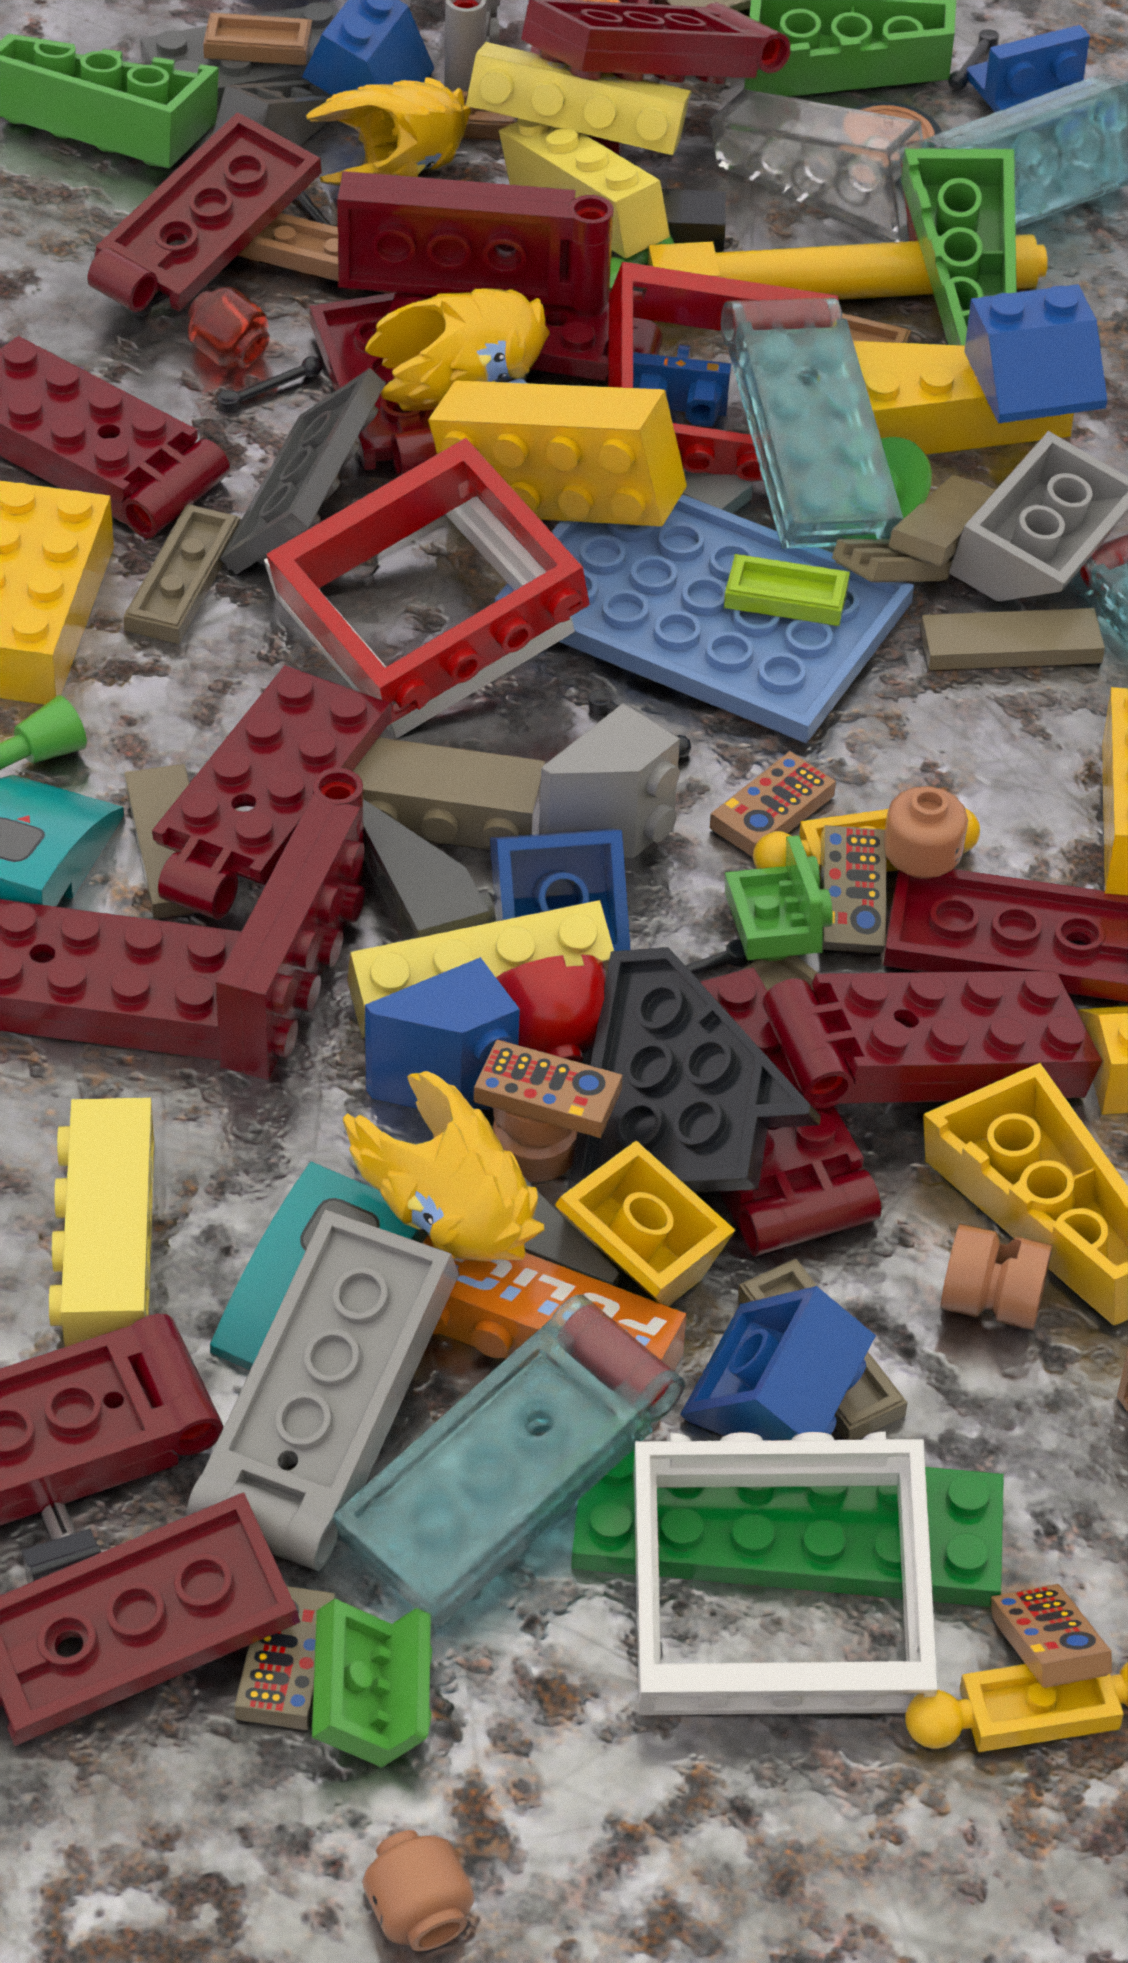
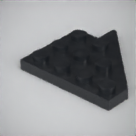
M669 947L611 951L604 986V1002L598 1020L590 1066L622 1074V1091L601 1138L578 1132L568 1187L570 1189L622 1150L637 1141L694 1193L758 1190L768 1128L818 1126L821 1120L820 1114Z

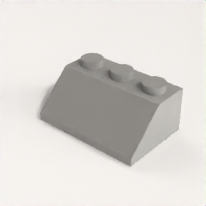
M1048 431L965 524L949 574L997 602L1061 592L1128 513V476Z

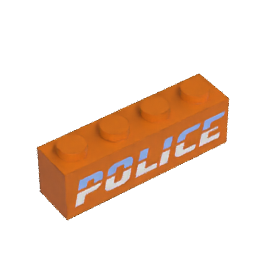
M427 1235L423 1244L434 1247L431 1238ZM526 1252L522 1260H491L482 1262L459 1258L454 1259L459 1276L433 1334H442L471 1345L489 1357L504 1358L538 1371L543 1377L551 1381L566 1382L600 1395L604 1400L620 1407L628 1406L651 1415L657 1402L647 1409L639 1407L565 1344L561 1339L562 1331L574 1314L582 1309L589 1308L671 1378L683 1356L687 1313Z

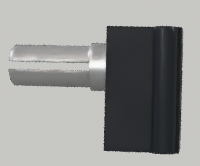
M54 1503L57 1519L51 1505L46 1506L42 1512V1518L52 1540L21 1550L28 1583L101 1553L100 1546L97 1545L91 1529L76 1533L66 1507L61 1503Z

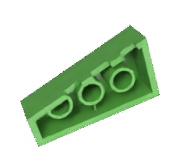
M751 0L750 18L785 34L790 41L791 50L787 63L779 71L769 74L758 69L756 78H745L743 101L948 80L955 35L956 0Z
M8 33L0 40V117H4L6 121L13 124H26L49 131L52 135L59 138H72L95 145L104 152H117L143 160L144 163L150 166L170 168L216 123L219 67L200 64L198 73L175 70V60L159 57L153 58L152 65L122 61L123 52L102 49V51H92L82 55L76 54L75 44Z
M904 148L901 182L948 345L965 346L971 298L1017 292L1014 149Z

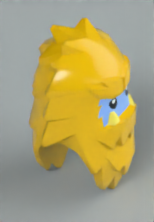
M425 78L424 82L401 80L400 82H394L392 85H365L358 87L357 90L344 91L328 98L325 103L311 110L306 115L307 119L310 122L340 121L356 129L359 133L358 140L364 145L365 160L361 166L319 177L320 181L325 184L340 186L343 171L418 177L422 170L437 169L450 163L454 159L462 141L471 108L465 106L462 89L458 88L452 93L440 81Z
M475 289L471 293L437 294L435 297L408 304L387 314L376 324L377 332L369 339L365 351L372 356L384 358L382 361L383 366L394 368L392 374L395 379L384 386L380 394L383 399L400 403L399 405L403 411L435 410L455 380L503 382L524 378L525 374L529 373V368L533 366L539 357L550 331L545 326L544 309L540 299L536 298L529 302L523 294L512 289L507 291L500 289Z
M428 1071L407 1076L409 1084L418 1099L415 1102L416 1106L433 1133L434 1139L417 1145L392 1138L362 1115L354 1118L347 1113L343 1117V1124L351 1144L349 1151L361 1176L381 1193L390 1209L404 1225L423 1230L429 1235L435 1248L451 1253L453 1259L459 1258L482 1262L491 1260H522L525 1257L524 1243L544 1231V1224L533 1219L538 1204L536 1187L527 1186L516 1158L511 1151L503 1149L481 1110L473 1109L454 1085H449L439 1076Z

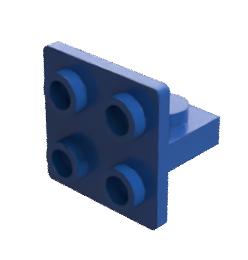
M1081 25L990 47L988 62L967 67L966 75L968 81L1012 132L1031 130L1035 127L1065 119H1073L1101 109L1102 99L1084 79L1090 35Z

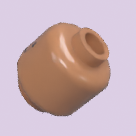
M932 786L913 787L899 793L891 801L886 817L883 841L887 859L898 870L919 879L939 877L952 871L960 862L964 850L968 825L965 806L955 795L944 789Z
M415 1830L401 1831L382 1841L376 1848L378 1857L367 1867L362 1884L387 1939L400 1945H411L414 1951L420 1952L437 1948L457 1937L467 1925L465 1917L469 1914L474 1904L475 1896L451 1843L447 1839L436 1835L418 1836Z

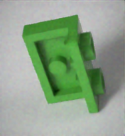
M799 835L786 837V866L725 872V895L747 960L779 961L788 956L822 953L823 927H831L833 921L832 902L829 890L820 889V873L816 856L807 857Z
M335 1598L317 1610L312 1738L380 1767H384L426 1740L431 1723V1710L429 1708L430 1663L432 1659L430 1613L415 1608L391 1624Z

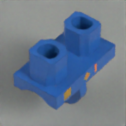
M679 344L677 357L633 352V388L665 390L669 410L685 411V419L690 421L692 425L711 427L718 415H727L731 363L690 359L691 345Z

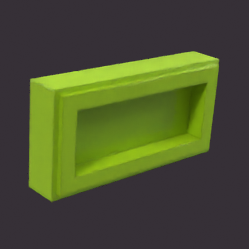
M735 554L725 590L724 608L840 626L849 587L850 572Z

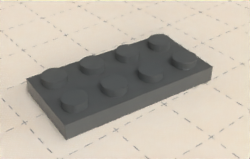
M334 1L326 3L316 2L310 3L305 7L280 12H263L257 16L312 20V38L307 59L308 65L322 33L337 15L339 9ZM207 26L181 31H165L159 35L140 38L141 56L146 65H152L153 58L159 57L175 60V70L198 73L200 64L219 67L217 105L221 104L226 85L306 80L302 76L307 65L204 58L203 42Z
M370 368L297 418L220 558L235 574H238L255 562L264 565L267 553L319 524L321 517L317 514L318 509L338 488L340 479L336 476L340 468L355 455L360 446L356 438L360 431L372 422L379 410L375 403L386 383Z

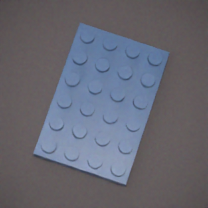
M684 494L681 495L662 527L560 521L551 531L583 566L590 602L589 606L571 616L575 632L560 640V643L806 744L896 625L913 599L914 585L910 583H872L835 563V560L832 559L833 553ZM740 554L850 572L849 587L840 626L724 608L725 590L734 555ZM507 583L495 597V602L512 593L514 589Z

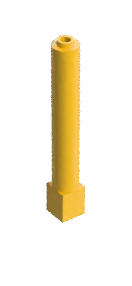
M1033 234L1016 235V288L1034 289L1037 286L1039 277H1045L1047 273L1046 248L1043 244L1037 245ZM919 241L716 253L713 242L649 245L648 266L837 295L838 300L934 294Z

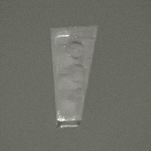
M743 89L710 119L718 166L890 242H905L913 234L912 217L901 177L904 148L924 149L921 121Z

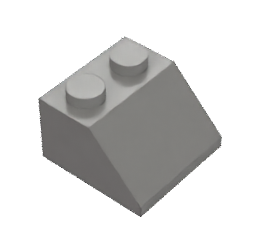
M622 703L541 767L539 834L611 828L620 829L623 835L624 858H634L654 841H662L671 832L677 818L675 801L676 787L680 776V769L678 768L680 738Z

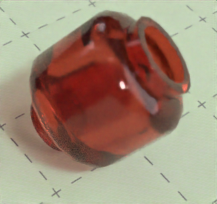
M221 287L212 293L205 291L193 301L189 308L188 316L191 319L188 325V339L198 350L222 369H231L238 365L241 368L251 366L261 357L269 344L270 334L267 332V315L234 287Z

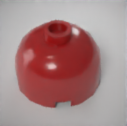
M581 954L584 966L566 967L563 955L551 956L524 963L496 977L520 1009L519 1046L579 1063L583 1061L582 1054L594 1047L598 1020L604 1002L606 972L602 960L592 955Z

